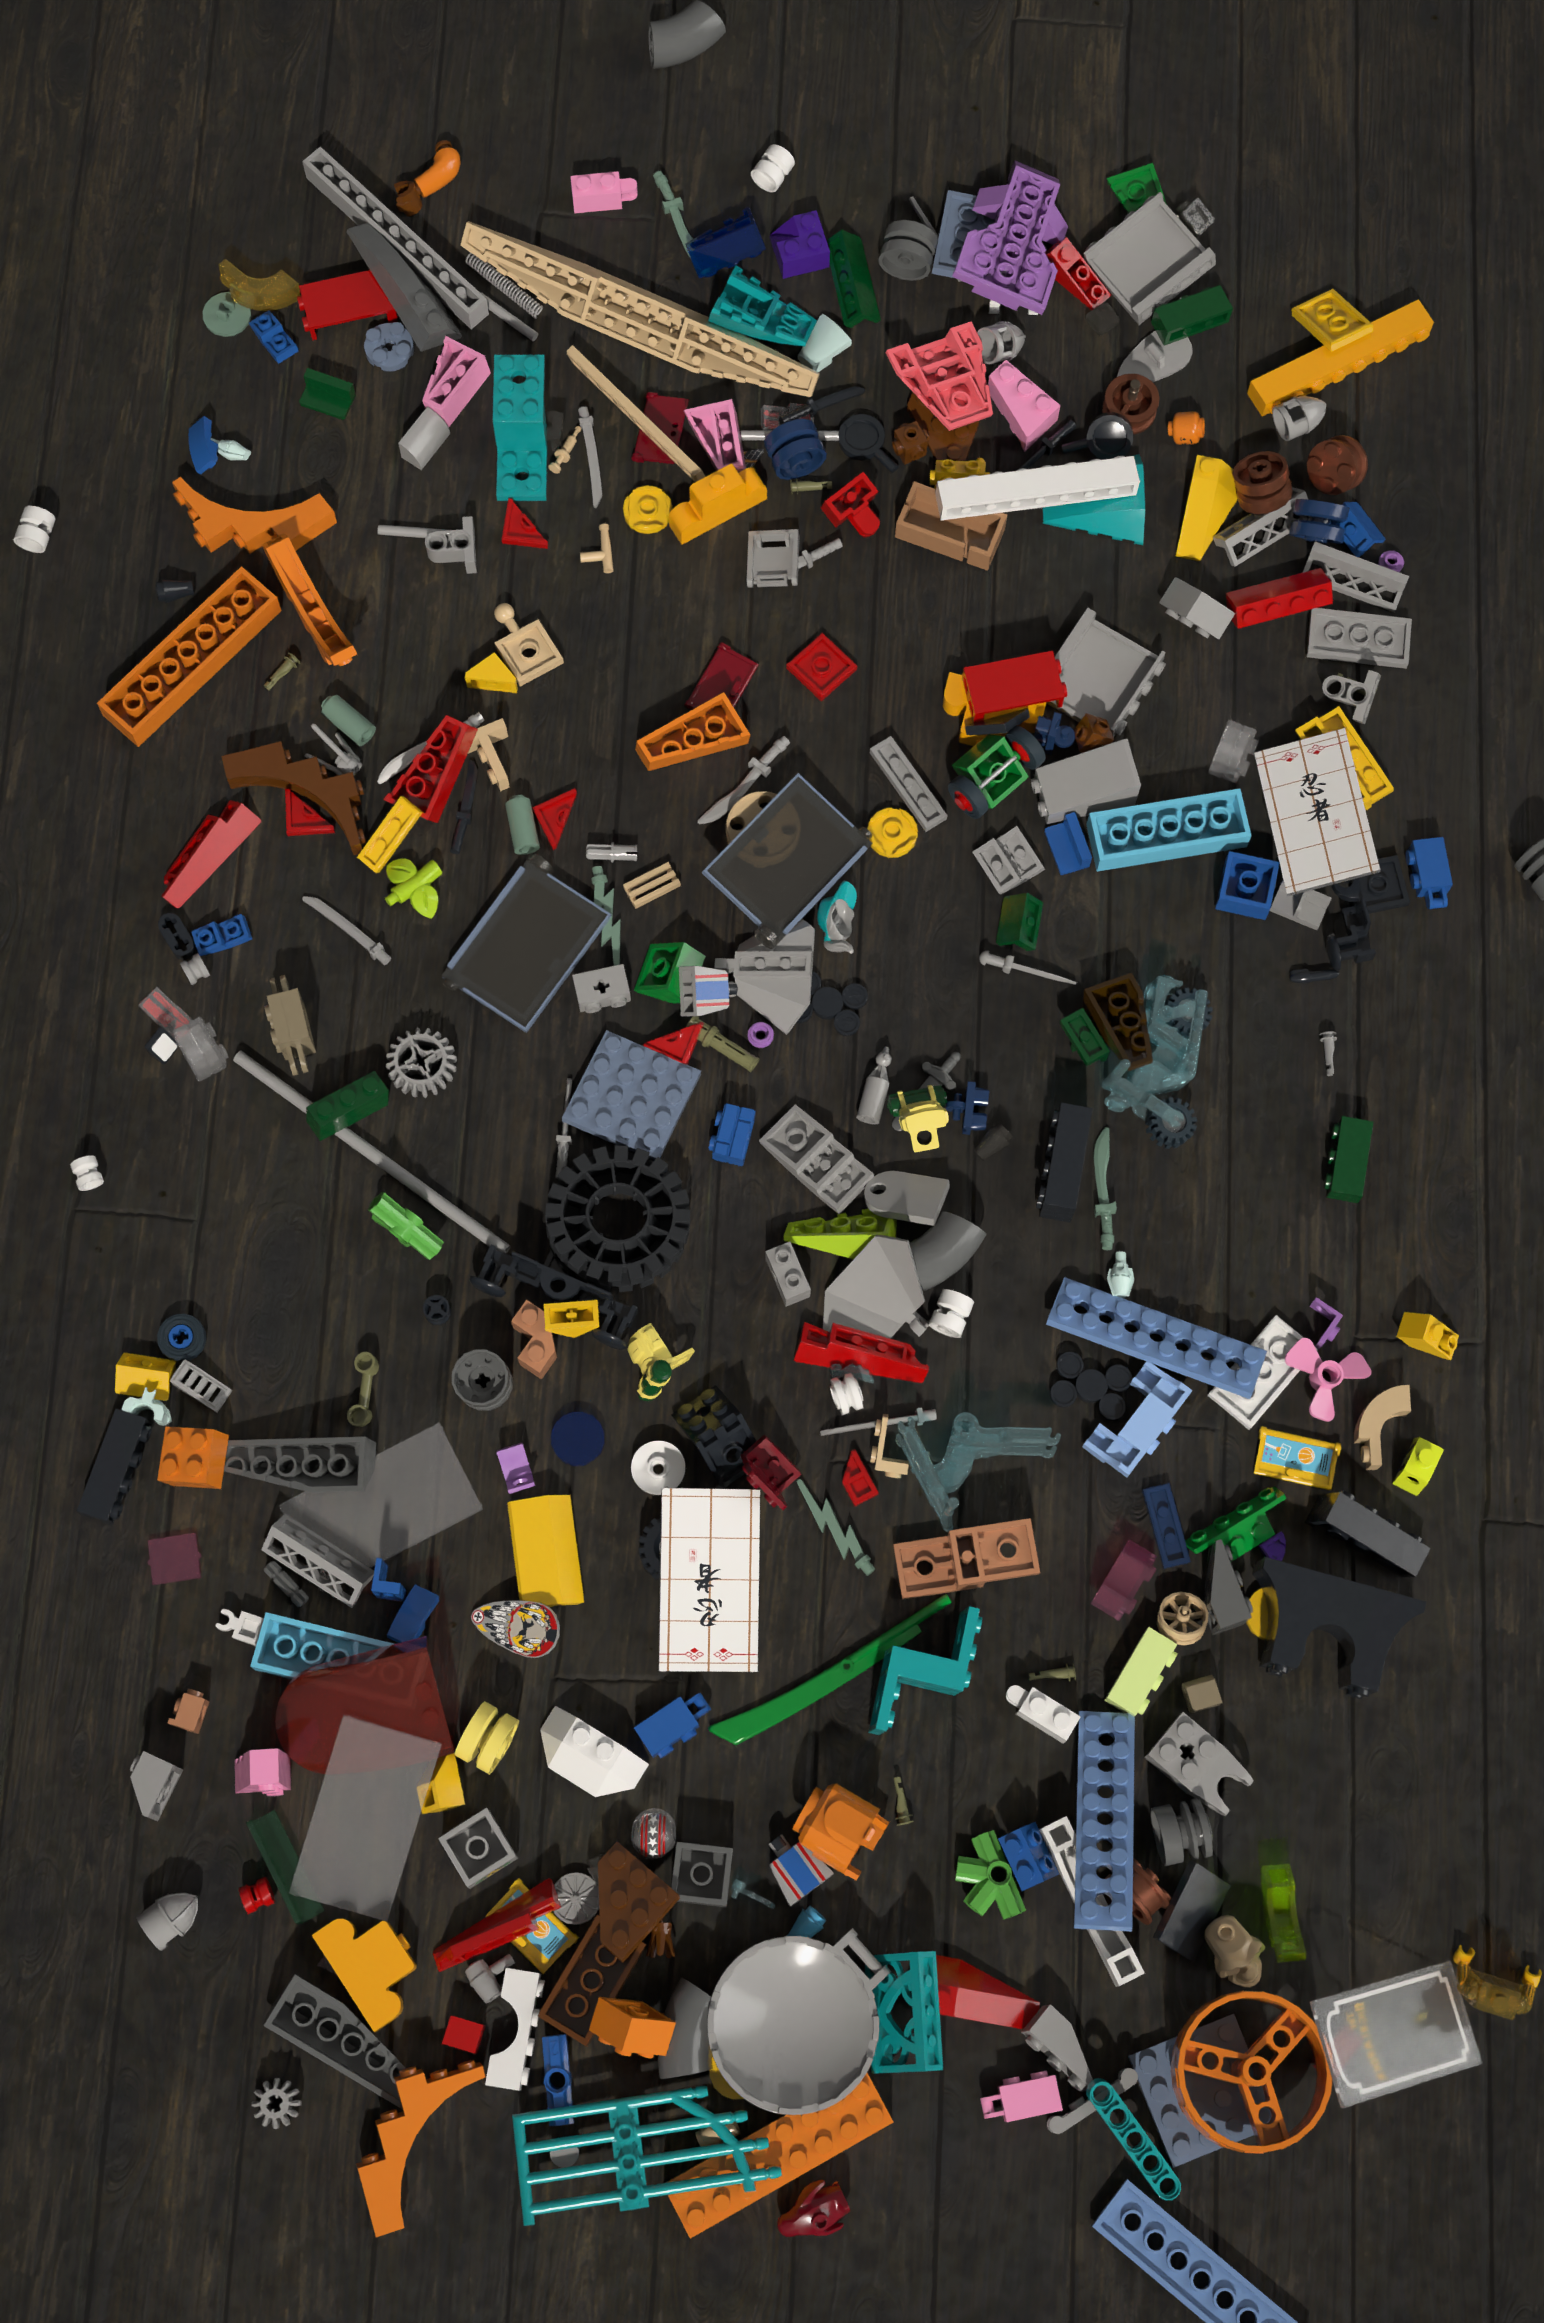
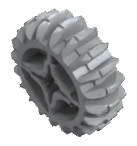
M416 1028L415 1035H411L410 1031H406V1039L398 1036L396 1039L399 1045H390V1049L394 1053H387V1060L391 1062L386 1064V1068L391 1071L388 1076L390 1080H395L394 1086L396 1088L402 1086L404 1094L411 1090L413 1097H417L419 1091H421L423 1097L426 1098L428 1096L427 1091L432 1090V1093L437 1095L436 1087L439 1086L445 1089L446 1084L444 1080H453L450 1073L457 1070L456 1066L453 1065V1063L457 1062V1057L452 1055L455 1051L454 1047L448 1046L449 1040L446 1037L441 1039L440 1032L437 1031L431 1036L429 1028L425 1030L424 1034H421L420 1028ZM419 1046H430L436 1049V1051L433 1049L423 1051ZM411 1050L412 1056L401 1066L404 1055ZM417 1054L420 1059L424 1060L426 1071H424L422 1066H419ZM442 1060L440 1069L432 1076L431 1069L438 1064V1061ZM406 1075H421L424 1080L411 1079Z

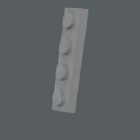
M891 736L870 748V754L925 832L947 820V814Z

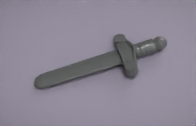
M953 1052L941 1067L932 1065L929 1062L923 1063V1071L930 1076L919 1089L927 1088L928 1085H943L949 1091H954L956 1083L948 1073L957 1064L956 1062L960 1060V1053ZM895 1117L892 1127L897 1131H902L899 1117Z

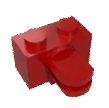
M864 472L828 498L820 508L835 528L848 519L863 537L874 535L880 525L879 518L869 507V502L875 498L879 491Z

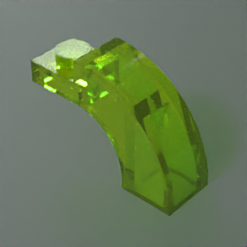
M1290 1863L1262 1866L1261 1878L1265 1920L1270 1945L1274 1947L1277 1963L1306 1960V1950L1296 1911V1885Z

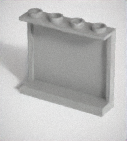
M1161 192L1155 197H1149L1136 212H1130L1117 227H1111L1102 239L1091 243L1084 252L1085 262L1138 325L1153 315L1155 308L1163 303H1168L1216 265L1215 253L1210 248L1205 249L1165 204Z
M1087 608L1055 656V659H1059L1062 672L1059 676L1061 682L1066 684L1067 697H1064L1063 706L1057 708L1055 700L1049 701L1046 704L1077 722H1080L1086 713L1106 719L1114 738L1116 734L1121 735L1127 725L1125 719L1129 714L1133 716L1140 705L1138 700L1141 695L1146 696L1153 685L1151 680L1154 675L1159 677L1166 665L1163 662L1166 652L1162 651L1157 656L1095 620L1096 612Z

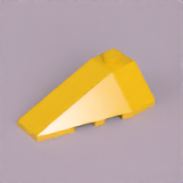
M1201 455L1196 457L1176 557L1200 561L1212 543L1213 536L1216 535L1221 525H1223L1227 515L1238 500L1237 489L1233 479L1234 469L1221 459Z

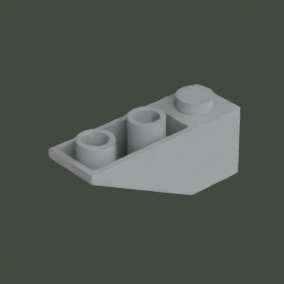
M1051 2004L1042 2006L1022 2030V2033L1027 2037L1026 2043L1035 2051L1039 2052L1041 2050L1048 2057V2064L1057 2071L1062 2070L1069 2077L1068 2082L1075 2089L1086 2091L1088 2084L1093 2079L1072 2024Z

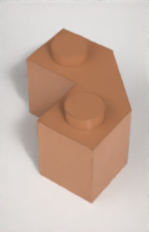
M526 1300L511 1321L513 1329L530 1339L518 1356V1361L522 1367L542 1379L557 1358L553 1333L545 1331L544 1311Z

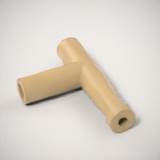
M601 524L599 525V530L601 531V551L581 552V563L603 561L604 573H612L613 561L608 532L609 525Z

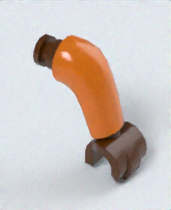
M442 140L435 145L436 154L433 165L415 178L414 182L401 181L394 184L398 194L396 206L399 212H403L407 217L417 214L422 208L420 195L425 198L446 186L456 177L461 165L460 155L457 150L452 148V144L449 141Z

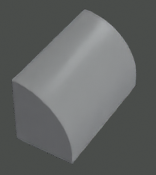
M428 406L398 443L401 458L420 470L424 468L450 435L449 427L445 421Z

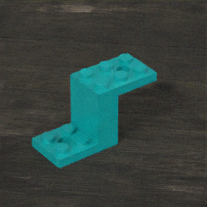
M494 355L493 427L497 446V501H508V498L513 499V501H547L548 432L544 408V355ZM519 375L526 378L520 384L512 381L514 377ZM519 472H525L529 475L525 480H518L515 476Z
M969 1606L960 1612L951 1659L897 1646H892L885 1651L868 1733L880 1735L886 1732L888 1727H892L895 1711H892L891 1708L894 1700H897L899 1697L900 1683L953 1696L962 1692L964 1687L968 1688L971 1679V1671H967L970 1660H974L977 1644H973L975 1633L980 1632L982 1617L979 1616L980 1609Z

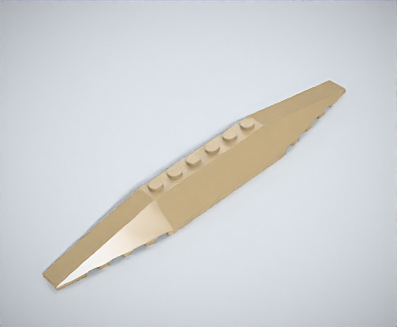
M469 221L466 223L461 241L463 248L485 263L488 262L496 267L498 272L512 278L518 283L517 285L523 289H528L545 304L548 303L557 309V312L562 316L694 373L710 374L713 377L733 379L741 383L757 384L760 387L780 389L783 392L812 397L820 373L744 334L708 321L709 317L587 264Z

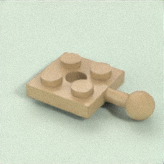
M502 603L495 608L494 615L496 620L500 623H505L511 633L495 642V647L511 673L516 677L519 686L564 663L562 656L539 620L520 629L513 619L514 609L511 605ZM527 648H532L536 651V654L530 658L522 655L523 651Z

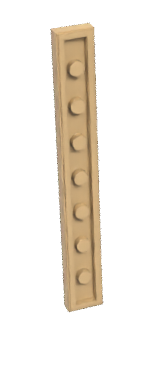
M573 345L567 350V355L571 362L694 482L705 478L703 471Z

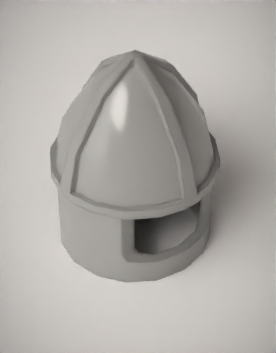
M1003 321L983 327L977 332L982 342V358L985 364H994L1005 360L1010 361L1017 356L1026 338V335L1017 326Z
M1294 396L1290 400L1274 406L1272 409L1273 421L1282 439L1290 441L1298 436L1310 433L1311 430L1319 425L1324 417L1326 402L1309 396Z
M188 1893L167 1894L156 1899L155 1903L136 1917L137 1921L152 1943L162 1951L167 1947V1942L178 1934L181 1937L184 1936L193 1925L198 1911V1898L196 1895Z

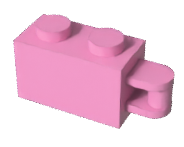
M619 171L571 176L574 214L622 209V201L634 200L638 195L637 182L632 178L619 179Z
M1047 2070L1031 2073V2079L1020 2082L1019 2076L1003 2079V2085L997 2087V2095L980 2098L984 2119L1003 2115L1004 2122H1011L1062 2111L1055 2075L1048 2076ZM1000 2099L1002 2110L995 2112L992 2101Z

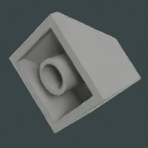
M143 1751L141 1756H136L131 1765L130 1771L133 1773L130 1778L142 1815L158 1821L183 1769Z

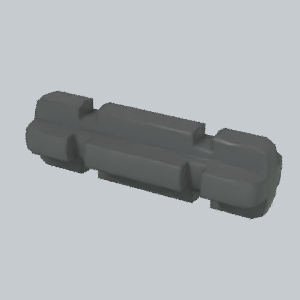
M275 1561L270 1562L264 1568V1572L271 1579L274 1578L275 1584L288 1597H291L290 1600L297 1607L303 1606L309 1597L302 1589L299 1590V1586L285 1571H281L282 1568Z

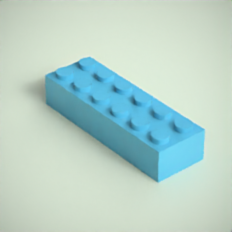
M1241 789L1089 813L1086 824L1097 872L1247 847L1251 838Z
M266 1612L250 1667L256 1671L415 1710L429 1654L425 1651Z

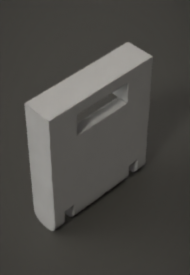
M798 529L749 531L747 587H753L754 581H757V587L788 586V579H791L792 586H798ZM785 541L786 547L762 548V542Z

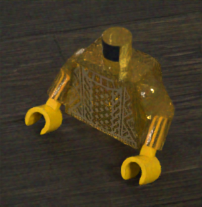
M1460 1944L1453 1955V1960L1458 1965L1456 1967L1457 1990L1470 2005L1478 2010L1510 2020H1514L1516 2014H1526L1531 2010L1536 1987L1542 1976L1541 1969H1539L1537 1975H1534L1528 1971L1529 1965H1527L1522 1976L1523 1985L1471 1969L1469 1963L1475 1951L1470 1947L1468 1952L1465 1953Z

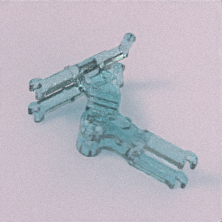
M964 1412L955 1417L946 1454L942 1461L936 1465H933L929 1457L931 1454L929 1451H926L915 1429V1421L912 1417H908V1427L904 1426L902 1421L898 1422V1431L904 1439L901 1438L900 1434H896L895 1441L902 1448L912 1468L910 1470L915 1474L929 1504L934 1508L943 1530L949 1532L953 1529L952 1515L958 1507L959 1501L954 1497L949 1499L946 1493L959 1489L971 1472L974 1459L1002 1454L1051 1458L1056 1453L1057 1447L1054 1445L1059 1443L1061 1434L1057 1433L1054 1438H1051L1049 1435H1051L1052 1428L1050 1427L984 1428L979 1425L977 1418L973 1414ZM1047 1445L1053 1446L1052 1449L1046 1450Z

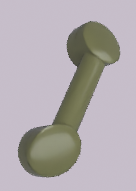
M369 1352L358 1354L354 1361L356 1370L362 1373L358 1405H354L348 1410L347 1419L355 1427H364L372 1419L369 1402L372 1379L379 1370V1363L377 1358Z

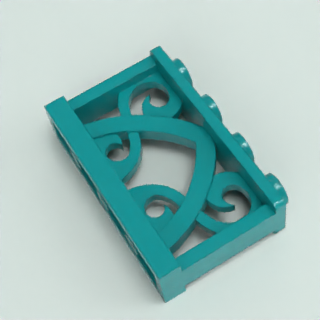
M936 1951L873 1955L882 1966L892 1965L896 1970L898 1978L893 1973H889L872 1990L879 2016V2039L871 2063V2072L875 2074L943 2070ZM910 1960V1970L904 1973L899 1961ZM865 1964V1974L870 1979L875 1974ZM901 1993L905 2001L913 2007V2018L907 2023L904 2032L897 2026L890 2014L896 1999ZM902 2047L901 2056L898 2059V2061L894 2063L893 2054H897L900 2051V2048ZM909 2052L915 2054L916 2064H906Z

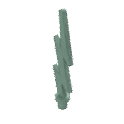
M596 866L592 868L594 877L591 878L592 884L595 885L594 903L612 916L602 929L601 946L612 938L614 966L620 965L621 920L612 927L614 888L604 896L607 876L603 874L602 866ZM594 906V909H593V914H594L597 910H599V909L596 908L595 906ZM603 912V920H604V919L606 918L607 914H605V913Z
M800 1479L797 1480V1484L821 1532H824L827 1522L843 1559H846L850 1548L856 1561L855 1566L858 1569L861 1568L867 1576L870 1575L875 1568L869 1562L871 1558L864 1554L852 1526L849 1525L845 1537L828 1499L826 1498L823 1510H821L804 1482Z

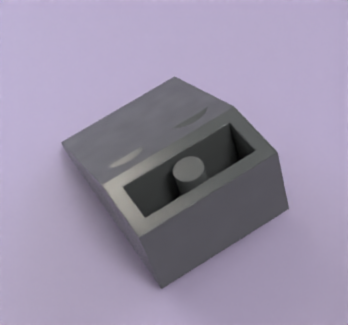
M1221 1539L1217 1540L1208 1549L1204 1604L1209 1613L1208 1624L1212 1635L1244 1625L1252 1618L1250 1613L1253 1612L1249 1598L1244 1597L1240 1589L1243 1586L1241 1576L1238 1571L1233 1570L1230 1563L1233 1560L1228 1545H1223Z

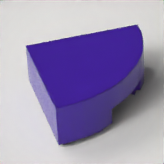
M1282 1531L1258 1546L1264 1557L1279 1561L1283 1560L1286 1540Z

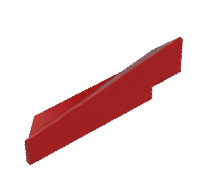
M804 1322L794 1356L795 1362L917 1383L924 1382L929 1370L927 1364L923 1365L917 1360L915 1350L910 1344L836 1323L832 1324L830 1332Z

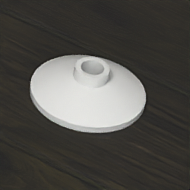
M652 1441L644 1444L637 1450L632 1459L631 1472L635 1483L643 1491L654 1495H662V1488H677L682 1482L685 1475V1461L678 1448L671 1443ZM656 1465H661L664 1468L661 1474H656L653 1471Z

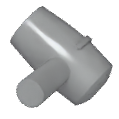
M507 1954L491 1966H488L481 1959L471 1963L467 1967L465 1974L470 1981V1986L475 1989L485 2003H489L500 1996L502 1992L495 1976L515 1964L510 1954Z

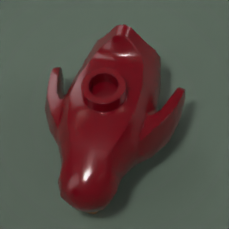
M824 2180L814 2181L807 2185L799 2194L793 2207L778 2218L777 2228L779 2232L785 2237L825 2236L842 2229L844 2224L836 2222L848 2214L850 2208L838 2182H834L831 2186L822 2188L825 2184Z

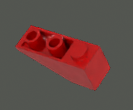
M1067 237L1055 243L1045 252L1049 262L1054 263L1058 270L1055 280L1090 310L1095 311L1111 296Z

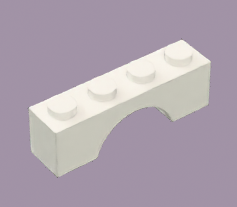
M510 1968L505 1970L501 1997L509 2002L516 2011L518 2032L515 2040L506 2050L490 2055L485 2085L520 2091L522 2085H527L530 2068L525 2067L527 2055L532 2056L535 2039L530 2038L532 2026L537 2027L538 2014L540 2012V2009H535L537 1997L542 1998L545 1980H540V1973Z

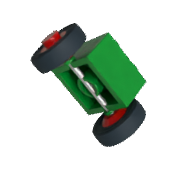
M1020 726L1014 727L1005 737L988 734L952 765L958 776L949 783V793L957 806L971 818L978 819L987 812L988 808L993 809L1029 777L1022 765L1032 770L1038 768L1045 761V752L1037 739Z

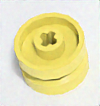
M484 1701L466 1727L456 1748L455 1756L470 1762L479 1753L476 1767L490 1775L507 1752L518 1728L519 1720L506 1713L496 1722L498 1709Z

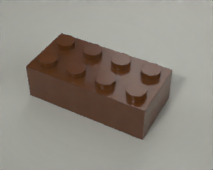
M597 1915L540 2010L538 2017L581 2044L588 2046L595 2035L589 2031L598 1998L616 1999L647 1945L641 1942L622 1963L601 1944L600 1916Z

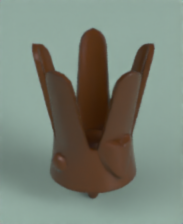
M662 1918L660 1923L653 1928L646 1957L649 1954L651 1958H655L656 1954L662 1956L664 1948L667 1958L675 1957L671 1938L672 1923H663Z

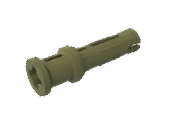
M693 1016L687 1026L703 1021L699 1019V1016ZM703 1022L704 1025L698 1037V1040L702 1042V1046L708 1048L711 1046L751 1073L760 1058L721 1035L716 1026L711 1027Z

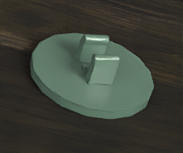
M232 292L219 293L211 297L203 309V321L208 330L215 335L223 337L235 336L241 333L249 325L251 319V308L246 299Z

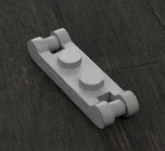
M1131 2068L1121 2069L1118 2073V2079L1110 2085L1120 2095L1137 2083V2072ZM1103 2085L1096 2087L1093 2095L1094 2099L1098 2101L1105 2099L1108 2094L1107 2087ZM1082 2096L1068 2105L1071 2110L1063 2116L1053 2115L1049 2117L1047 2128L1055 2134L1063 2133L1096 2111L1089 2099L1085 2100Z

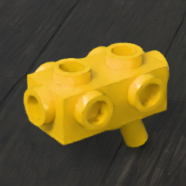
M977 458L976 461L936 460L935 470L930 471V485H935L936 489L937 481H942L946 478L958 479L966 478L970 475H989L990 472H985L986 462L982 458Z

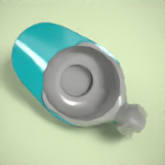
M843 881L834 896L821 900L817 921L820 928L825 932L824 947L831 952L846 951L852 954L854 952L853 946L846 939L852 933L851 921L854 917L853 908L856 903L857 893L854 886L848 881Z

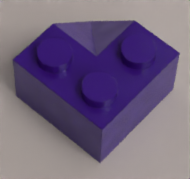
M817 210L791 217L770 235V241L783 279L829 268L830 250Z

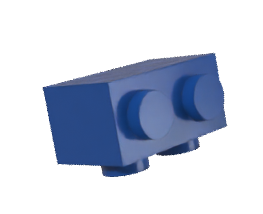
M1036 1822L998 1838L1022 1891L1059 1875Z

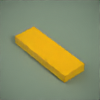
M400 796L357 858L375 873H380L423 812L407 798Z

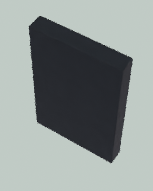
M1189 1861L1153 1938L1187 1960L1194 1962L1205 1941V1930L1216 1918L1230 1885L1196 1862Z

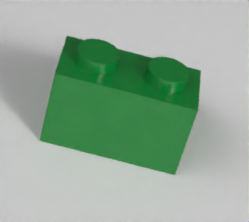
M685 942L650 944L634 991L669 1003H680L679 967H702L706 956Z

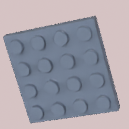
M948 190L932 274L954 278L952 275L967 233L973 230L980 231L986 229L988 225L994 224L995 219L972 210L976 195Z
M606 1030L562 1116V1122L615 1145L628 1146V1150L634 1153L637 1148L650 1152L649 1158L654 1161L657 1157H661L701 1076V1071Z
M1234 2014L1196 2028L1190 2038L1191 2041L1243 2054L1248 2051ZM1178 2036L1128 2056L1132 2068L1137 2072L1138 2083L1173 2168L1223 2148L1205 2138L1188 2121L1179 2107L1171 2078L1172 2052ZM1208 2052L1202 2056V2064L1206 2069H1211L1215 2064L1214 2056ZM1223 2057L1221 2071L1231 2075V2066L1237 2059ZM1250 2066L1248 2072H1249V2075H1250L1251 2078H1252V2076H1253V2069H1252V2067ZM1184 2071L1186 2088L1194 2108L1215 2132L1234 2142L1254 2135L1238 2084ZM1263 2086L1249 2087L1255 2104L1265 2101ZM1262 2107L1258 2115L1260 2121L1266 2124L1271 2120V2112L1267 2107Z

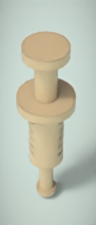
M576 426L573 435L568 436L561 449L555 451L554 455L557 459L555 463H550L549 469L553 473H560L561 463H567L570 460L569 453L577 442L576 436L581 431L580 426Z

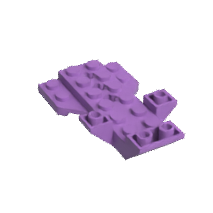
M1014 161L1007 185L979 189L972 210L995 219V222L988 225L986 229L980 231L973 230L967 233L952 277L973 285L971 292L1014 310H1017L1020 305L1042 315L1058 271L1054 263L1049 262L1042 241L1054 245L1064 239L1068 225L1054 204L1060 187L1059 179Z

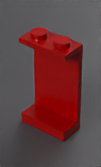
M370 270L299 286L301 296H297L300 311L305 310L306 317H302L305 332L310 331L312 340H317L315 329L381 314L387 315L388 323L398 322L395 309Z
M1053 651L963 668L962 681L973 723L983 721L984 715L987 713L1054 700L1056 701L1057 708L1062 707L1064 697H1067V687L1065 682L1060 680L1061 664L1059 659H1055Z

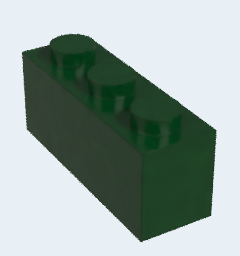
M1220 285L1213 288L1208 287L1197 294L1185 295L1175 302L1159 305L1154 310L1151 324L1165 346L1228 323L1233 307Z
M373 1071L307 1106L306 1122L319 1141H322L387 1106L389 1090L377 1073Z
M1342 1116L1337 1124H1333L1331 1139H1335L1334 1149L1330 1148L1327 1163L1331 1164L1330 1173H1326L1324 1180V1189H1328L1326 1198L1358 1203L1363 1197L1373 1121Z

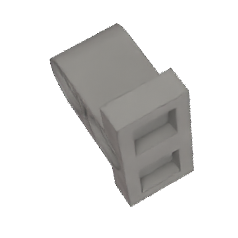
M472 516L462 517V530L434 531L426 536L425 546L428 558L434 563L465 561L467 574L477 573L475 529ZM462 543L467 544V546L463 548L457 547L459 544ZM436 545L442 546L440 549H433Z
M1368 670L1364 683L1332 675L1324 680L1322 689L1328 698L1356 707L1352 719L1355 722L1365 724L1381 675ZM1333 682H1340L1342 686L1340 692L1335 695L1330 694V685ZM1357 689H1364L1366 692L1365 698L1359 702L1354 701V692Z

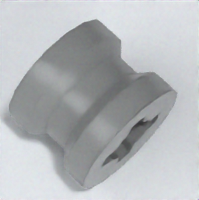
M198 953L193 955L191 960L180 962L191 985L197 983V980L201 977L207 978L210 976Z

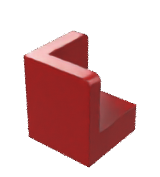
M451 2016L442 2044L477 2054L486 2025Z

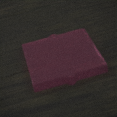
M196 1533L148 1540L150 1560L147 1563L151 1566L153 1585L201 1578L199 1563L201 1554L198 1552Z

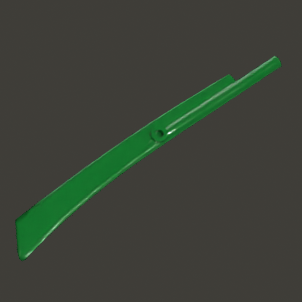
M944 1594L815 1677L758 1707L708 1727V1730L734 1745H738L826 1696L882 1660L885 1651L890 1647H901L922 1632L918 1624L951 1604L950 1598L947 1594Z

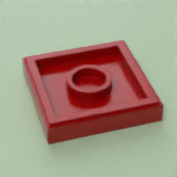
M821 633L786 664V669L820 701H823L857 670V665L829 638Z

